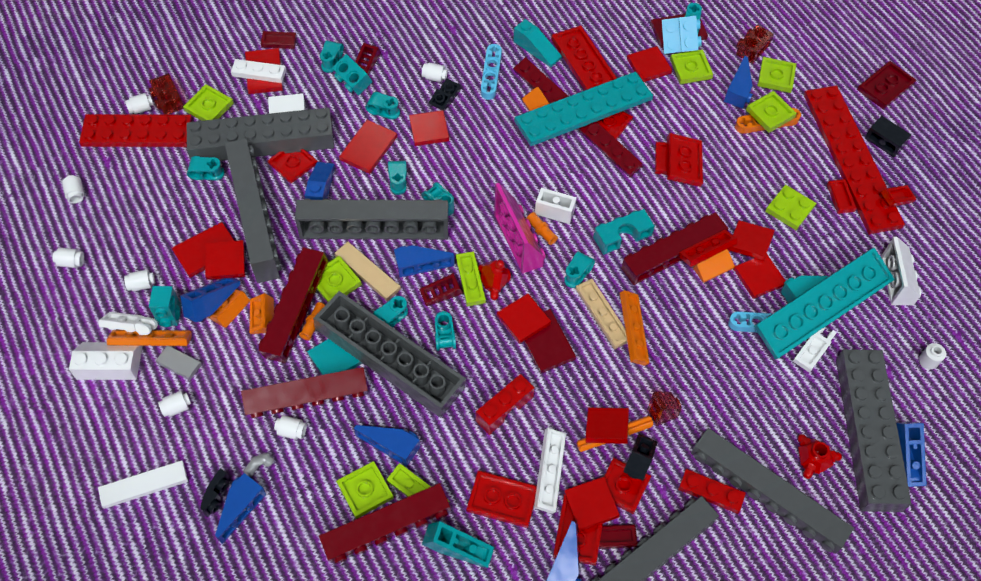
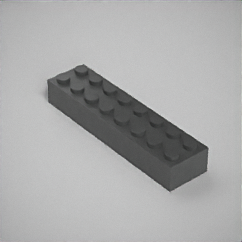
M330 107L187 122V152L189 158L200 156L215 157L220 161L228 160L225 143L247 138L248 145L253 146L255 157L276 155L282 151L284 153L301 152V149L306 151L334 148V137Z
M247 138L225 143L250 264L257 284L279 279L278 271L282 269L278 259V252L253 146L248 145Z
M304 199L296 201L295 221L300 239L448 240V200Z
M340 291L313 318L315 330L440 418L465 389V377Z
M843 349L836 359L860 511L903 512L911 505V498L883 350Z

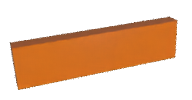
M623 290L620 292L630 362L646 366L649 364V356L638 294Z
M112 330L106 340L107 345L187 346L192 338V333L190 330H152L148 335H139L136 331Z

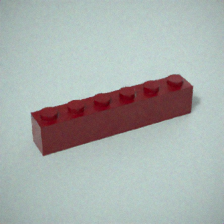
M716 212L711 215H705L699 221L689 223L684 229L680 231L675 230L670 236L660 238L654 244L646 245L634 254H628L623 259L621 269L631 283L636 285L682 261L679 257V252L723 230L728 231L729 228Z
M303 247L301 253L297 255L295 267L289 273L288 283L282 289L279 304H276L274 308L273 318L268 322L266 334L259 343L258 351L264 358L286 364L328 264V259L324 252Z
M360 367L243 390L241 395L245 415L250 414L251 418L263 416L264 411L271 410V413L275 414L284 412L283 408L291 406L292 410L304 408L305 403L312 402V406L324 404L325 399L332 398V402L345 400V395L352 394L353 398L365 396L364 392L368 391L364 368Z
M441 483L321 534L319 538L327 560L330 563L335 562V564H339L347 560V556L350 554H362L368 550L367 547L373 544L380 546L388 542L387 538L394 535L400 537L407 534V529L414 526L421 528L428 524V520L435 517L436 520L446 517L448 512L451 511V507Z

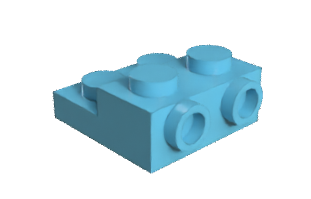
M696 16L661 20L664 54L699 50L698 47L702 46L701 36H698L697 30L700 29V19H697Z

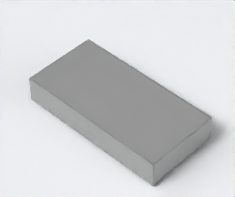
M166 346L156 359L157 364L189 381L201 366V363L196 359L170 346Z

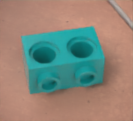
M347 54L332 67L335 72L334 77L340 83L344 81L346 83L344 85L350 93L354 91L358 96L373 82L368 74Z
M152 286L149 308L155 320L158 321V325L163 327L178 326L182 305L173 286Z

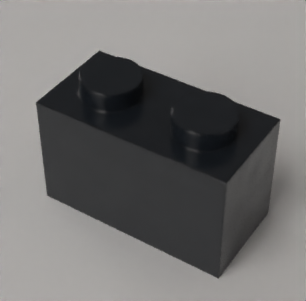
M881 116L870 127L865 139L892 157H895L906 146L911 134Z
M638 433L623 472L631 478L643 481L652 462L658 442Z

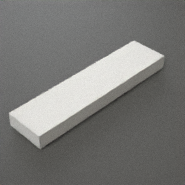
M547 428L544 432L534 508L553 514L557 508L566 433Z
M179 461L98 487L101 506L103 509L186 483L188 478L184 462Z

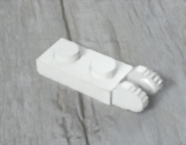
M109 312L98 320L99 327H105L109 330H126V332L136 331L139 335H148L158 326V321L155 318Z
M825 327L812 335L793 362L810 373L831 344V340L837 333L836 331H831L827 339L820 335L825 330Z

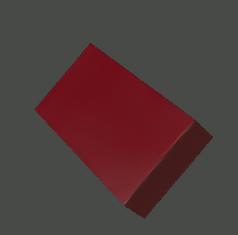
M263 31L260 43L261 48L295 49L297 35L295 32Z
M635 524L602 526L599 549L637 548Z

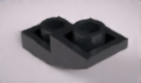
M446 78L440 90L437 89L429 101V105L445 111L462 89L461 85Z
M221 468L209 483L201 502L200 509L206 517L218 511L222 502L219 493L225 491L231 481L228 474Z

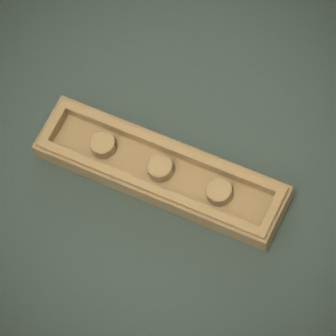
M349 242L334 253L335 257L340 256L359 278L386 301L390 300L401 290L400 285Z
M590 279L577 285L575 288L612 347L616 349L627 344L625 327L594 280Z

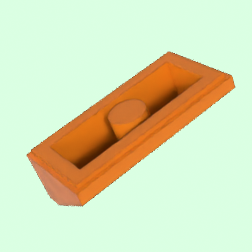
M539 87L534 88L522 98L529 111L549 104Z
M728 249L694 265L693 269L702 282L705 283L734 269L735 265Z
M236 289L208 318L226 328L250 302V299L243 291Z
M266 293L250 299V334L266 333L267 324L273 318L274 298Z

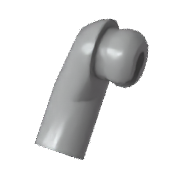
M266 452L254 456L243 470V473L252 477L260 465L264 464L266 467H270L274 462V458Z

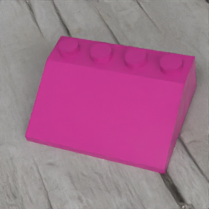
M496 183L494 216L522 274L543 267L545 259L544 250L539 248L537 236L535 233L532 234L530 222L523 216L522 206L518 205L516 199L500 183Z

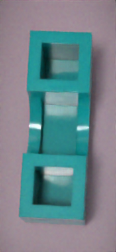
M642 209L640 211H633L624 217H617L609 223L599 224L594 230L593 238L604 255L620 249L622 241L620 234H630L638 242L652 236L655 225L645 209Z

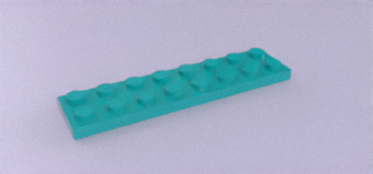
M635 71L518 115L514 118V122L529 145L534 146L651 101L653 94Z
M875 247L871 248L754 325L774 359H778L894 281L895 278Z

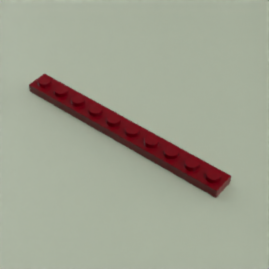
M526 57L513 68L514 72L533 89L539 87L549 104L569 97ZM593 122L577 129L629 178L643 167V163L598 122Z

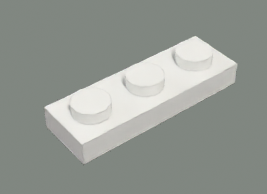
M235 59L231 75L232 77L282 83L286 67L284 65Z

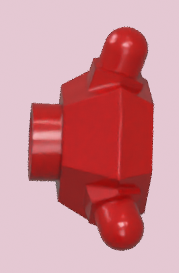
M494 260L478 266L482 283L485 289L490 292L491 300L494 301L498 299L499 292H501V289L511 278L510 270L504 267L503 260Z
M800 434L797 437L800 443L798 449L800 462L804 468L803 477L805 479H810L813 473H822L832 467L835 461L842 459L841 453L831 450V447L814 438H807L804 434Z

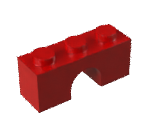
M520 374L476 411L475 421L490 435L504 423L505 417L512 409L516 407L519 410L534 397L535 387Z

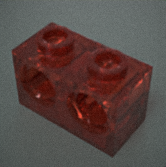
M757 24L753 29L748 30L744 39L741 38L738 41L736 55L742 59L744 56H747L749 63L753 64L770 46L774 33Z
M169 73L149 80L151 88L148 89L152 98L156 97L157 99L154 100L157 109L162 110L164 115L184 109Z

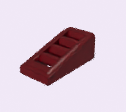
M363 43L355 61L368 75L381 54L379 47Z
M454 273L419 289L426 306L463 294ZM444 286H445L446 289H447V291H445V292H444L443 289H442V287H444ZM435 289L439 290V295H436ZM431 291L433 298H429L427 292Z

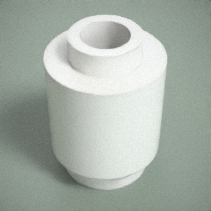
M424 63L422 77H425L426 80L442 83L447 78L448 70L445 69L444 65Z
M146 93L129 97V100H125L130 114H139L152 110L151 106L154 105L151 96H147Z
M69 175L63 179L62 185L68 202L75 204L83 201L84 190L81 178Z
M59 247L53 253V262L59 267H82L84 253L78 249Z
M147 269L124 276L126 289L135 292L152 288V284H155L153 272L150 273Z
M929 344L919 357L920 365L928 370L937 368L945 359L946 351L939 344Z
M182 391L162 398V401H159L158 404L163 416L169 415L171 417L188 410V405L191 404L187 393L183 394Z
M285 415L278 418L274 426L277 435L294 440L298 438L303 439L307 429V423Z

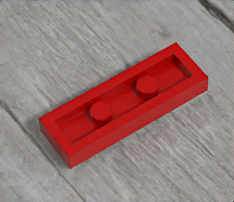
M723 230L679 252V257L692 267L736 245L737 238L727 230Z
M688 469L685 470L678 490L697 498L702 496L707 502L739 514L746 495L743 491Z

